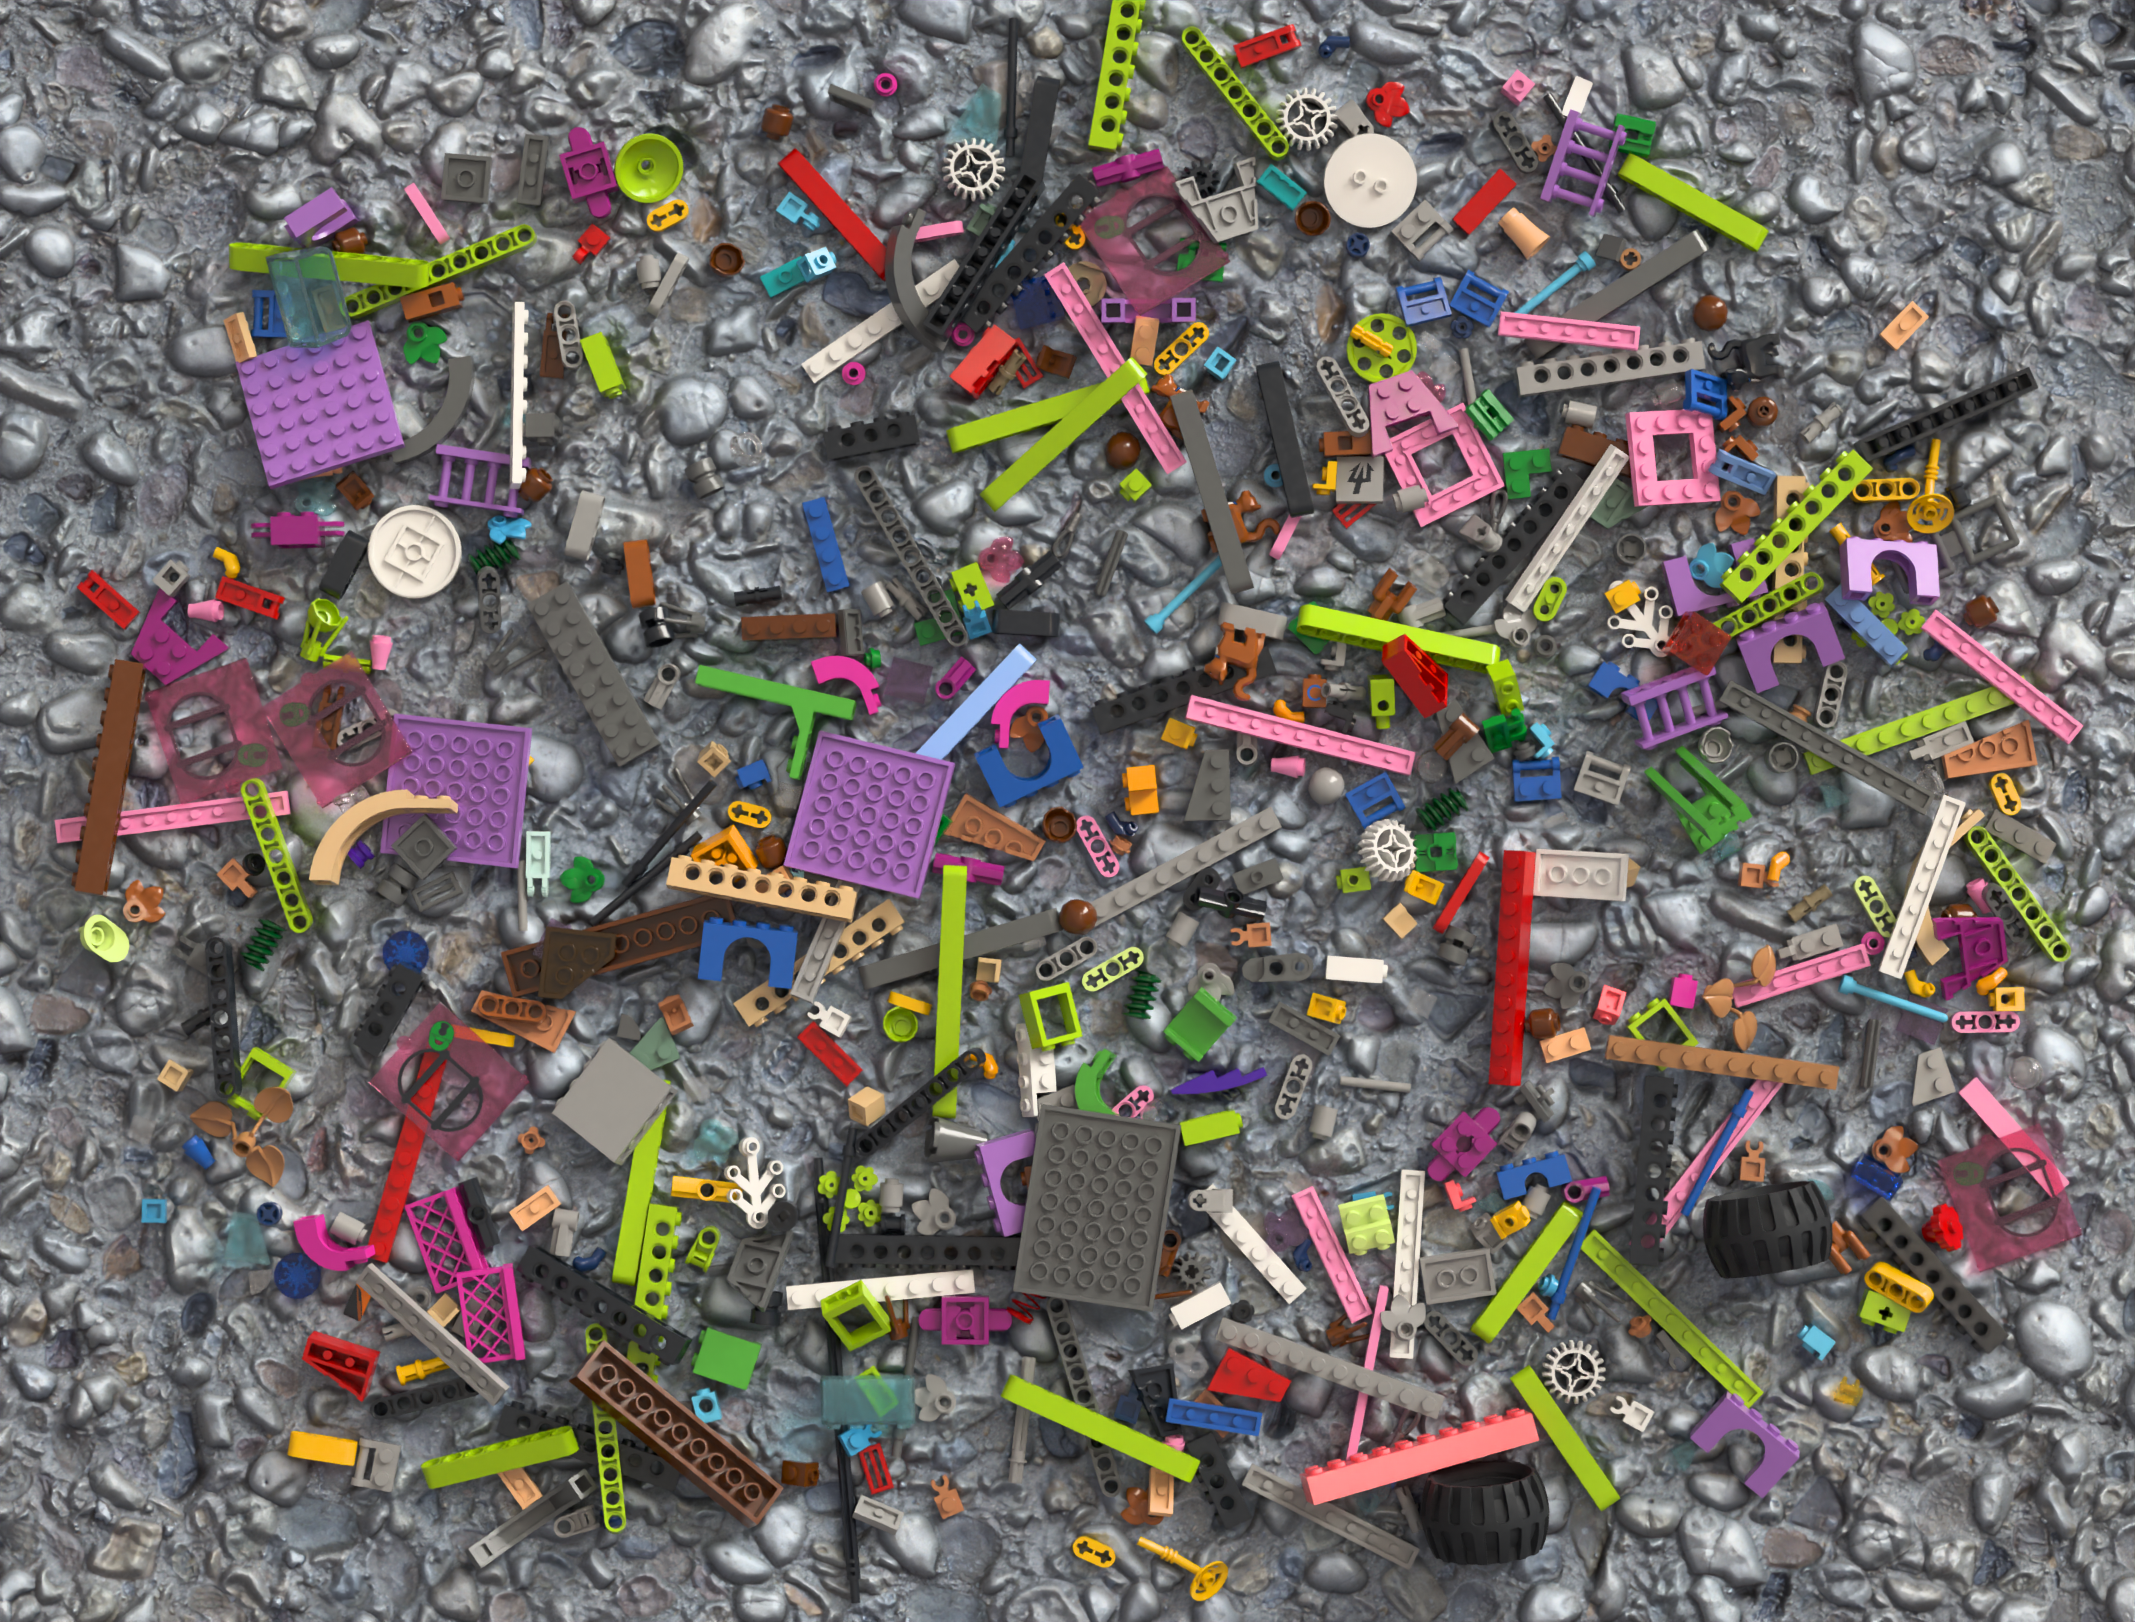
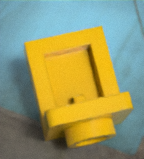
M1626 579L1623 583L1605 592L1604 595L1614 613L1617 614L1640 601L1638 595L1641 594V591L1635 581L1631 583L1629 579Z
M1413 870L1405 880L1404 891L1416 898L1436 905L1445 884Z

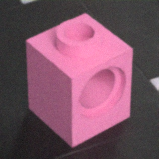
M1517 69L1502 87L1500 93L1516 106H1519L1533 89L1535 83Z

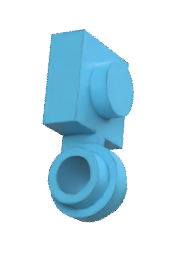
M788 192L776 209L778 214L795 225L802 218L804 219L802 224L809 230L814 231L815 228L818 229L820 227L821 219L812 212L808 215L805 214L809 205L791 192Z

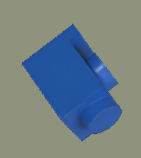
M763 759L738 769V775L735 776L740 789L747 787L750 790L763 786L762 781L764 780L767 783L773 782Z

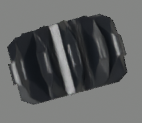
M1204 160L1200 161L1199 167H1197L1195 161H1192V169L1185 167L1184 172L1188 175H1182L1181 180L1194 176L1196 181L1197 175H1201V178L1204 176L1206 178L1204 184L1199 185L1200 182H1198L1197 187L1200 196L1201 193H1204L1205 198L1210 197L1208 190L1216 193L1217 188L1214 185L1220 184V179L1214 178L1219 174V171L1214 170L1210 172L1213 164L1209 163L1207 167H1204Z

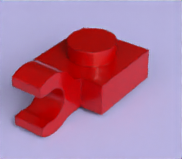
M592 223L578 239V243L582 247L572 256L573 260L581 265L590 253L597 257L611 238Z

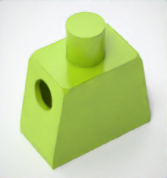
M1391 674L1367 675L1369 710L1371 716H1376V728H1390V716L1395 715L1394 678ZM1380 701H1386L1384 707H1378Z

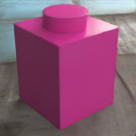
M1679 973L1678 978L1672 977L1668 997L1670 1005L1693 1009L1698 981L1692 980V975Z

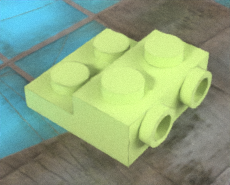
M1384 1194L1338 1205L1349 1254L1364 1255L1367 1253V1249L1376 1247L1379 1250H1385L1390 1247V1244L1395 1243Z

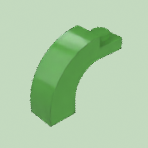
M1104 1048L1102 1051H1098L1092 1060L1094 1063L1092 1066L1083 1062L1075 1083V1096L1080 1110L1119 1115L1104 1103L1100 1094L1102 1077L1117 1057L1110 1050Z

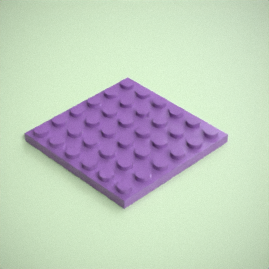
M369 320L329 335L323 334L257 355V357L248 361L235 362L270 489L405 447Z
M394 714L386 792L407 789L414 796L423 795L427 796L428 799H437V796L441 795L449 796L458 804V813H409L384 819L380 853L399 855L391 845L419 818L427 814L458 848L446 860L518 868L532 728Z
M819 730L784 866L920 900L955 763Z

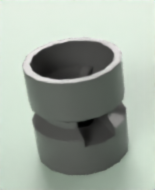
M711 457L700 460L684 469L689 481L695 483L692 488L698 500L711 496L725 488L720 475L714 474L716 466Z
M1626 534L1614 544L1613 556L1619 564L1633 566L1646 555V543L1637 534Z
M1787 742L1770 746L1764 755V762L1767 768L1777 774L1791 771L1796 767L1799 760L1796 747Z
M394 862L387 872L388 878L382 879L376 890L395 904L402 906L408 897L407 891L413 890L419 878Z
M1448 925L1444 935L1446 942L1440 944L1436 955L1458 965L1465 966L1469 957L1467 950L1473 947L1477 936ZM1454 939L1463 942L1461 948L1452 945Z

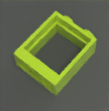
M599 332L581 339L580 343L600 393L604 398L609 397V399L621 396L622 391L626 390V387L604 334Z
M1069 982L1018 995L1032 1049L1041 1047L1042 1052L1055 1049L1056 1043L1061 1042V1046L1074 1044L1075 1038L1083 1036ZM1057 995L1067 1034L1046 1039L1037 1000Z
M1656 997L1646 1005L1648 1009L1642 1014L1636 1012L1627 1019L1629 1024L1625 1027L1636 1039H1644L1636 1027L1661 1008H1664L1686 1037L1680 1045L1696 1046L1699 1044L1665 998L1659 1000ZM1656 1066V1068L1659 1071H1663L1667 1068L1663 1066Z
M253 1047L241 1066L242 1082L254 1062L258 1061L284 1077L278 1086L284 1089L287 1088L297 1072L258 1047ZM230 1084L227 1088L226 1094H230L232 1092V1084ZM242 1096L227 1100L235 1108L239 1109L241 1106L248 1110L247 1115L256 1121L263 1115V1113L258 1112L254 1108L253 1103Z
M1234 1109L1179 1122L1185 1146L1239 1134V1128L1243 1127L1240 1113L1235 1114Z
M862 1280L820 1300L823 1317L849 1351L862 1347L866 1343L882 1337L891 1331L889 1316ZM863 1303L875 1320L849 1333L837 1316Z

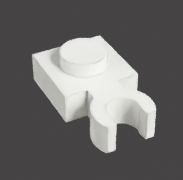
M814 1002V1005L819 1007V1013L813 1015L808 1012L807 1015L813 1020H822L819 1025L820 1027L841 1038L852 1017L832 1006L826 1011L824 1005Z
M1616 1395L1615 1398L1621 1401L1622 1405L1619 1409H1615L1612 1406L1609 1409L1615 1414H1625L1622 1418L1623 1422L1644 1432L1654 1411L1632 1400L1629 1406L1623 1397Z

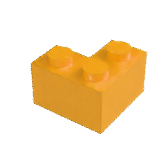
M1147 765L1126 768V773H1122L1123 788H1128L1129 797H1124L1126 811H1130L1131 816L1159 813L1155 766Z
M734 824L696 845L690 855L695 862L701 863V859L715 862L716 866L732 864L738 866V870L747 871V868L756 869L759 863ZM738 878L734 882L736 883L742 878Z

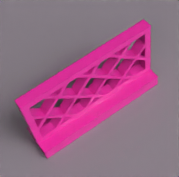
M459 1186L404 1206L436 1294L458 1286L457 1281H453L457 1278L456 1273L461 1263L468 1265L470 1270L489 1268L472 1223L468 1219L467 1209ZM443 1196L447 1204L444 1213L433 1208L436 1200ZM431 1201L430 1206L424 1204ZM421 1206L427 1209L423 1221L415 1217L413 1207ZM431 1211L442 1216L438 1228L426 1223ZM445 1219L454 1223L455 1229L452 1235L441 1230ZM424 1227L435 1231L431 1243L423 1239L422 1232ZM439 1234L450 1238L446 1250L434 1245ZM453 1241L462 1245L463 1251L460 1257L449 1252ZM432 1249L443 1253L439 1265L430 1259ZM447 1256L458 1260L454 1272L442 1267ZM440 1271L451 1275L448 1285L440 1286L438 1281ZM473 1277L462 1278V1283L465 1284L475 1279Z
M513 1263L503 1264V1266L457 1272L456 1277L467 1349L472 1353L477 1343L488 1350L484 1357L478 1358L482 1363L525 1359ZM499 1273L500 1282L495 1289L484 1281L489 1274ZM473 1277L478 1281V1284L470 1292L463 1287L462 1278ZM481 1284L492 1291L485 1301L474 1295ZM500 1286H501L502 1294L497 1291V1290L500 1288ZM464 1292L468 1294V1297L466 1299L464 1297ZM494 1294L503 1299V1305L498 1311L487 1304ZM471 1297L482 1304L475 1314L466 1309V1303ZM484 1307L495 1314L488 1324L477 1317ZM503 1309H504V1311H505V1316H503V1315L501 1314V1312L503 1311ZM467 1315H469V1316L471 1317V1320H470L469 1322H468ZM497 1317L504 1320L507 1326L501 1334L490 1327ZM474 1320L485 1327L478 1337L469 1332V1326ZM487 1330L498 1336V1339L491 1347L480 1340ZM506 1332L508 1333V1339L504 1337ZM470 1337L475 1340L472 1345ZM502 1339L509 1344L510 1353L500 1354L494 1348Z

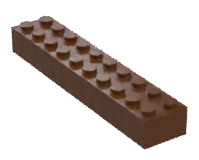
M115 659V663L110 664L108 678L111 680V686L106 687L104 701L107 703L106 711L102 710L100 717L103 731L102 734L98 733L96 740L99 754L98 757L94 756L92 770H94L95 776L94 780L90 779L88 785V793H90L91 799L90 803L86 802L84 808V816L87 818L86 826H81L79 839L83 841L82 849H77L75 860L79 867L78 872H73L71 886L75 887L74 891L79 894L107 897L147 669L143 663Z
M703 896L584 929L585 931L617 934L615 957L592 976L701 947L704 920H709V917L723 918V922L732 923L733 920L737 919L732 901ZM544 941L501 952L513 998L539 991Z
M605 1340L593 1347L568 1380L748 1529L759 1524L784 1489Z

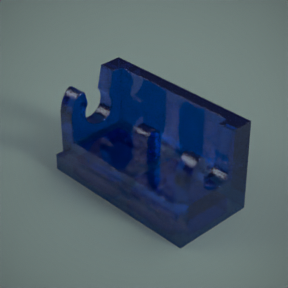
M1864 1152L1860 1154L1857 1164L1853 1165L1850 1176L1888 1201L1892 1200L1903 1184V1179L1900 1175L1889 1170Z

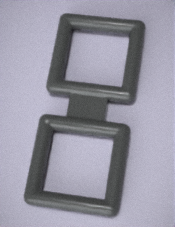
M1999 495L1990 496L1954 512V517L1950 523L1953 531L1940 536L1939 532L1921 533L1916 530L1909 532L1913 541L1929 534L1933 544L1937 545V553L1944 566L1943 569L1938 570L1939 580L1955 573L1950 557L1963 552L1968 564L1975 565L2016 547L2020 543ZM1994 506L2009 540L1974 555L1959 520ZM1890 560L1903 592L1909 594L1908 578L1905 571L1900 565Z

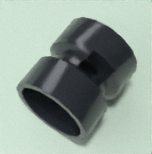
M654 607L639 613L641 628L646 630L643 633L646 647H662L675 641L673 627L663 621L664 618H670L667 607Z
M790 1200L776 1202L768 1212L770 1225L775 1230L781 1232L792 1229L800 1218V1211L797 1205Z
M772 1292L765 1312H761L757 1307L751 1309L750 1323L779 1326L781 1312L778 1310V1307L782 1306L783 1292Z

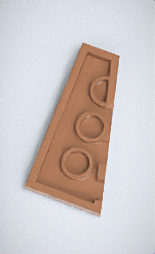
M2029 719L1941 756L1945 779L2038 765Z
M965 793L951 817L953 823L944 833L948 836L951 835L1031 861H1035L1046 842L1042 837L968 793Z
M483 990L480 992L471 1010L472 1013L554 1054L576 1014V1011L544 1005L547 1016L544 1022L540 1024L486 1018L479 1011V999L484 995H505ZM487 1001L483 1004V1010L486 1012H491L496 1007L493 1001ZM510 1004L506 1008V1013L509 1015H515L519 1011V1006L516 1004ZM534 1007L530 1010L529 1015L532 1018H539L542 1015V1009Z

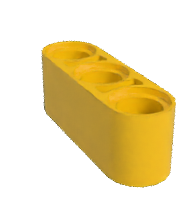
M1912 478L1862 480L1858 484L1866 489L1865 497H1859L1856 494V487L1849 493V497L1857 503L1909 501L1919 494L1920 486ZM1904 484L1911 485L1913 489L1912 495L1908 496L1903 493L1902 487ZM1880 485L1888 486L1890 491L1888 496H1882L1879 493Z
M1885 1262L1875 1263L1864 1277L1865 1283L1869 1288L1915 1313L1924 1311L1934 1298V1293L1929 1286Z
M291 1431L287 1455L353 1466L358 1441Z

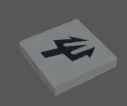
M1337 457L1336 504H1383L1384 457Z

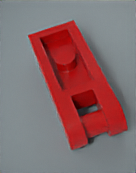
M1294 24L1233 45L1240 68L1248 67L1302 47L1300 40L1296 38L1294 33L1296 32ZM1286 36L1288 43L1282 45L1280 37Z
M91 570L87 574L89 577L84 582H80L77 588L119 626L126 630L141 612L98 573ZM97 583L100 587L93 592L90 588Z
M222 576L215 596L216 599L278 620L280 614L278 613L280 604H283L285 600L282 596ZM265 599L272 601L269 609L263 607Z

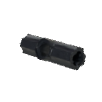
M1049 550L1034 564L1028 565L1014 577V580L1000 590L996 596L1010 610L1024 597L1030 596L1038 590L1047 578L1062 567V564Z
M1198 886L1194 897V905L1217 910L1222 917L1227 919L1240 915L1263 920L1267 908V901L1246 897L1236 888H1227L1224 892Z
M478 1177L458 1183L467 1209L468 1219L472 1223L481 1250L501 1243L491 1216V1209L487 1205ZM476 1207H481L485 1211V1216L482 1220L474 1216L473 1212Z

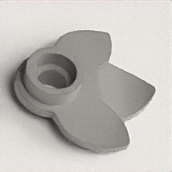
M1507 603L1504 607L1502 619L1494 621L1497 634L1502 638L1508 639L1510 645L1515 648L1525 647L1529 643L1530 633L1535 630L1537 625L1533 609L1521 614L1518 608L1510 603ZM1516 633L1520 634L1519 641L1515 638Z
M1205 963L1200 966L1198 974L1190 979L1188 983V994L1192 997L1201 987L1218 1001H1220L1221 995H1234V985L1231 978L1222 974L1219 967L1213 963ZM1211 972L1214 976L1209 979L1205 977V973Z
M932 1188L930 1190L929 1200H921L912 1204L914 1214L921 1220L917 1227L919 1233L933 1235L939 1229L948 1230L952 1228L956 1222V1214L949 1208L948 1197L938 1189ZM942 1214H947L949 1216V1221L943 1223L940 1220V1216Z
M1398 1294L1391 1302L1390 1311L1380 1312L1381 1323L1386 1329L1393 1331L1398 1340L1410 1341L1416 1335L1417 1327L1423 1324L1425 1320L1424 1303H1418L1410 1306L1409 1302L1402 1295ZM1403 1325H1406L1408 1328L1405 1334L1401 1332Z
M933 1374L926 1375V1387L917 1388L910 1393L913 1402L922 1408L919 1413V1419L923 1421H934L941 1414H948L953 1411L956 1406V1398L953 1393L947 1391L945 1381ZM947 1398L949 1400V1404L947 1406H942L940 1404V1399Z

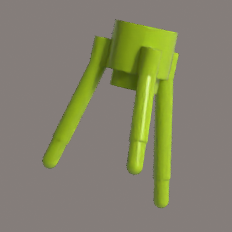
M348 616L343 618L323 647H321L322 643L316 640L322 618H318L311 638H309L311 624L307 618L303 640L300 645L302 648L300 656L313 662H317L319 656L324 657L326 650L348 621Z

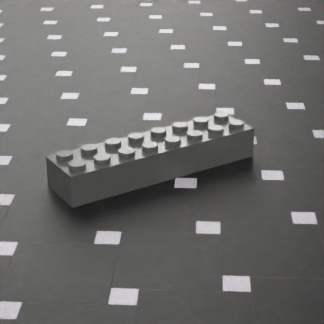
M565 582L526 604L617 765L622 768L661 746V742L571 584Z

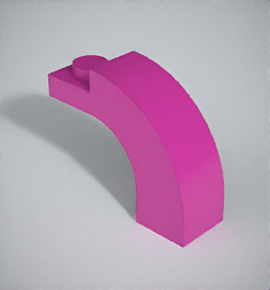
M827 656L811 661L819 685L836 679L852 681L860 688L870 716L879 713L878 707L882 705L878 694H872V691L880 688L874 675L863 664L844 656Z
M1050 680L1022 682L1009 689L1000 698L991 719V725H1000V730L995 729V743L999 744V749H1009L1010 722L1018 709L1030 704L1049 705Z
M324 1214L302 1216L293 1221L296 1237L301 1248L310 1259L324 1268L334 1271H347L354 1267L355 1264L367 1262L368 1258L375 1254L374 1245L348 1248L335 1243L328 1234Z

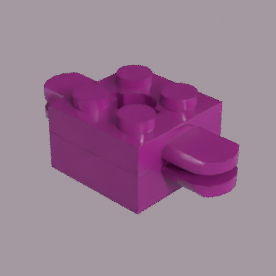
M576 127L568 134L571 151L559 155L571 197L575 204L586 201L591 215L598 219H604L611 213L612 209L608 194L620 191L615 179L608 149L604 141L593 144L589 132L585 128Z
M278 512L277 517H270V523H252L251 529H271V532L251 533V538H271V545L278 549L325 548V537L345 536V531H325V528L344 527V522H325L324 519L320 518L318 514H314V512H300V516L292 515L290 512Z
M1484 1107L1473 1118L1469 1117L1464 1111H1461L1429 1143L1438 1152L1427 1166V1172L1432 1179L1443 1181L1455 1169L1463 1177H1466L1497 1145L1489 1136L1500 1122V1115L1497 1110L1491 1107Z
M989 1295L942 1296V1308L924 1309L920 1313L918 1321L920 1327L925 1331H942V1344L989 1345V1331L1008 1330L1012 1324V1315L1004 1308H989Z

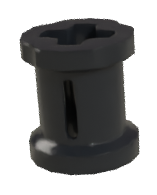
M1963 481L1944 489L1949 495L1954 510L1972 503L1971 499L1967 498L1963 488Z
M881 1214L882 1235L886 1233H901V1235H905V1214H901V1216Z

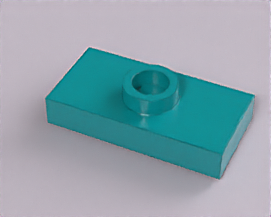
M1272 164L1256 181L1258 185L1292 212L1307 194L1305 190Z
M801 256L760 277L770 298L805 281L796 263L802 258Z

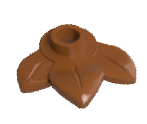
M1737 491L1726 492L1721 498V507L1715 513V524L1718 531L1722 532L1730 526L1735 532L1746 535L1750 528V517L1761 514L1759 506L1753 499L1743 498ZM1730 498L1736 500V505L1734 507H1731L1728 504V500Z
M1898 501L1885 505L1881 509L1880 519L1873 526L1875 537L1881 538L1883 541L1904 540L1907 543L1913 542L1909 534L1912 527L1907 520V511H1900ZM1888 526L1889 531L1884 532L1881 527Z
M1033 706L1027 710L1025 716L1017 718L1011 726L1010 737H1023L1025 746L1031 753L1038 750L1043 744L1044 737L1037 724L1048 719L1046 710L1040 706ZM1033 714H1040L1041 720L1034 722L1032 720Z
M135 880L129 885L125 892L127 903L123 908L124 917L129 922L138 923L144 920L154 923L165 916L164 910L158 906L163 898V888L152 886L144 889L139 880ZM133 907H137L140 911L137 914H132L130 910Z
M1894 1126L1885 1131L1882 1139L1874 1142L1872 1145V1155L1876 1160L1885 1162L1889 1170L1904 1173L1909 1171V1165L1905 1158L1911 1156L1919 1146L1911 1139L1903 1138L1902 1126ZM1881 1146L1887 1148V1152L1884 1155L1879 1152Z
M1138 1487L1127 1488L1126 1495L1130 1507L1121 1512L1122 1518L1133 1525H1140L1144 1522L1148 1525H1158L1161 1523L1164 1516L1152 1518L1148 1515L1149 1487L1146 1491Z

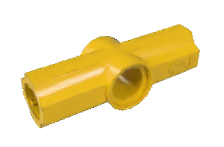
M673 1176L671 1196L730 1203L727 1200V1192L731 1189H738L743 1192V1189L733 1182ZM705 1183L711 1184L714 1188L710 1196H703L700 1192L701 1186ZM736 1192L732 1194L733 1200L737 1199Z

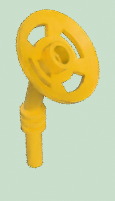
M1932 439L1928 465H1925L1927 470L1924 471L1926 475L1923 477L1926 479L1925 493L1915 499L1907 510L1909 525L1921 533L1941 531L1951 523L1954 517V508L1951 501L1943 495L1934 494L1935 480L1938 479L1936 475L1939 473L1936 470H1939L1937 464L1941 444L1940 439ZM1934 498H1935V499H1939V500H1941V502L1938 503L1937 501H1934L1933 499H1934ZM1917 505L1916 511H1915L1916 513L1913 514V509H1914V507ZM1944 509H1947L1946 516L1943 520H1940L1944 514ZM1920 519L1932 521L1933 525H1923L1918 523Z
M1142 1536L1137 1541V1545L1159 1555L1160 1559L1165 1558L1166 1562L1170 1560L1171 1564L1176 1563L1196 1575L1190 1586V1596L1196 1601H1204L1212 1597L1220 1590L1227 1579L1228 1567L1222 1561H1215L1201 1568L1179 1555L1178 1551L1175 1550L1173 1552L1172 1548L1168 1549V1546L1162 1547ZM1219 1573V1576L1215 1582V1575ZM1196 1590H1199V1591L1205 1590L1204 1592L1196 1593Z

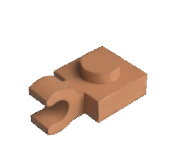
M232 858L216 874L232 891L239 887L248 898H253L258 893L246 881L250 875L245 872L243 866L235 858Z
M1534 1292L1518 1305V1311L1531 1325L1538 1321L1548 1333L1555 1327L1544 1315L1549 1309Z

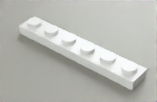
M1212 1183L1206 1190H1212L1217 1188ZM1199 1195L1196 1201L1199 1204L1205 1203V1198H1201ZM1234 1207L1233 1213H1212L1211 1211H1206L1289 1304L1307 1289Z

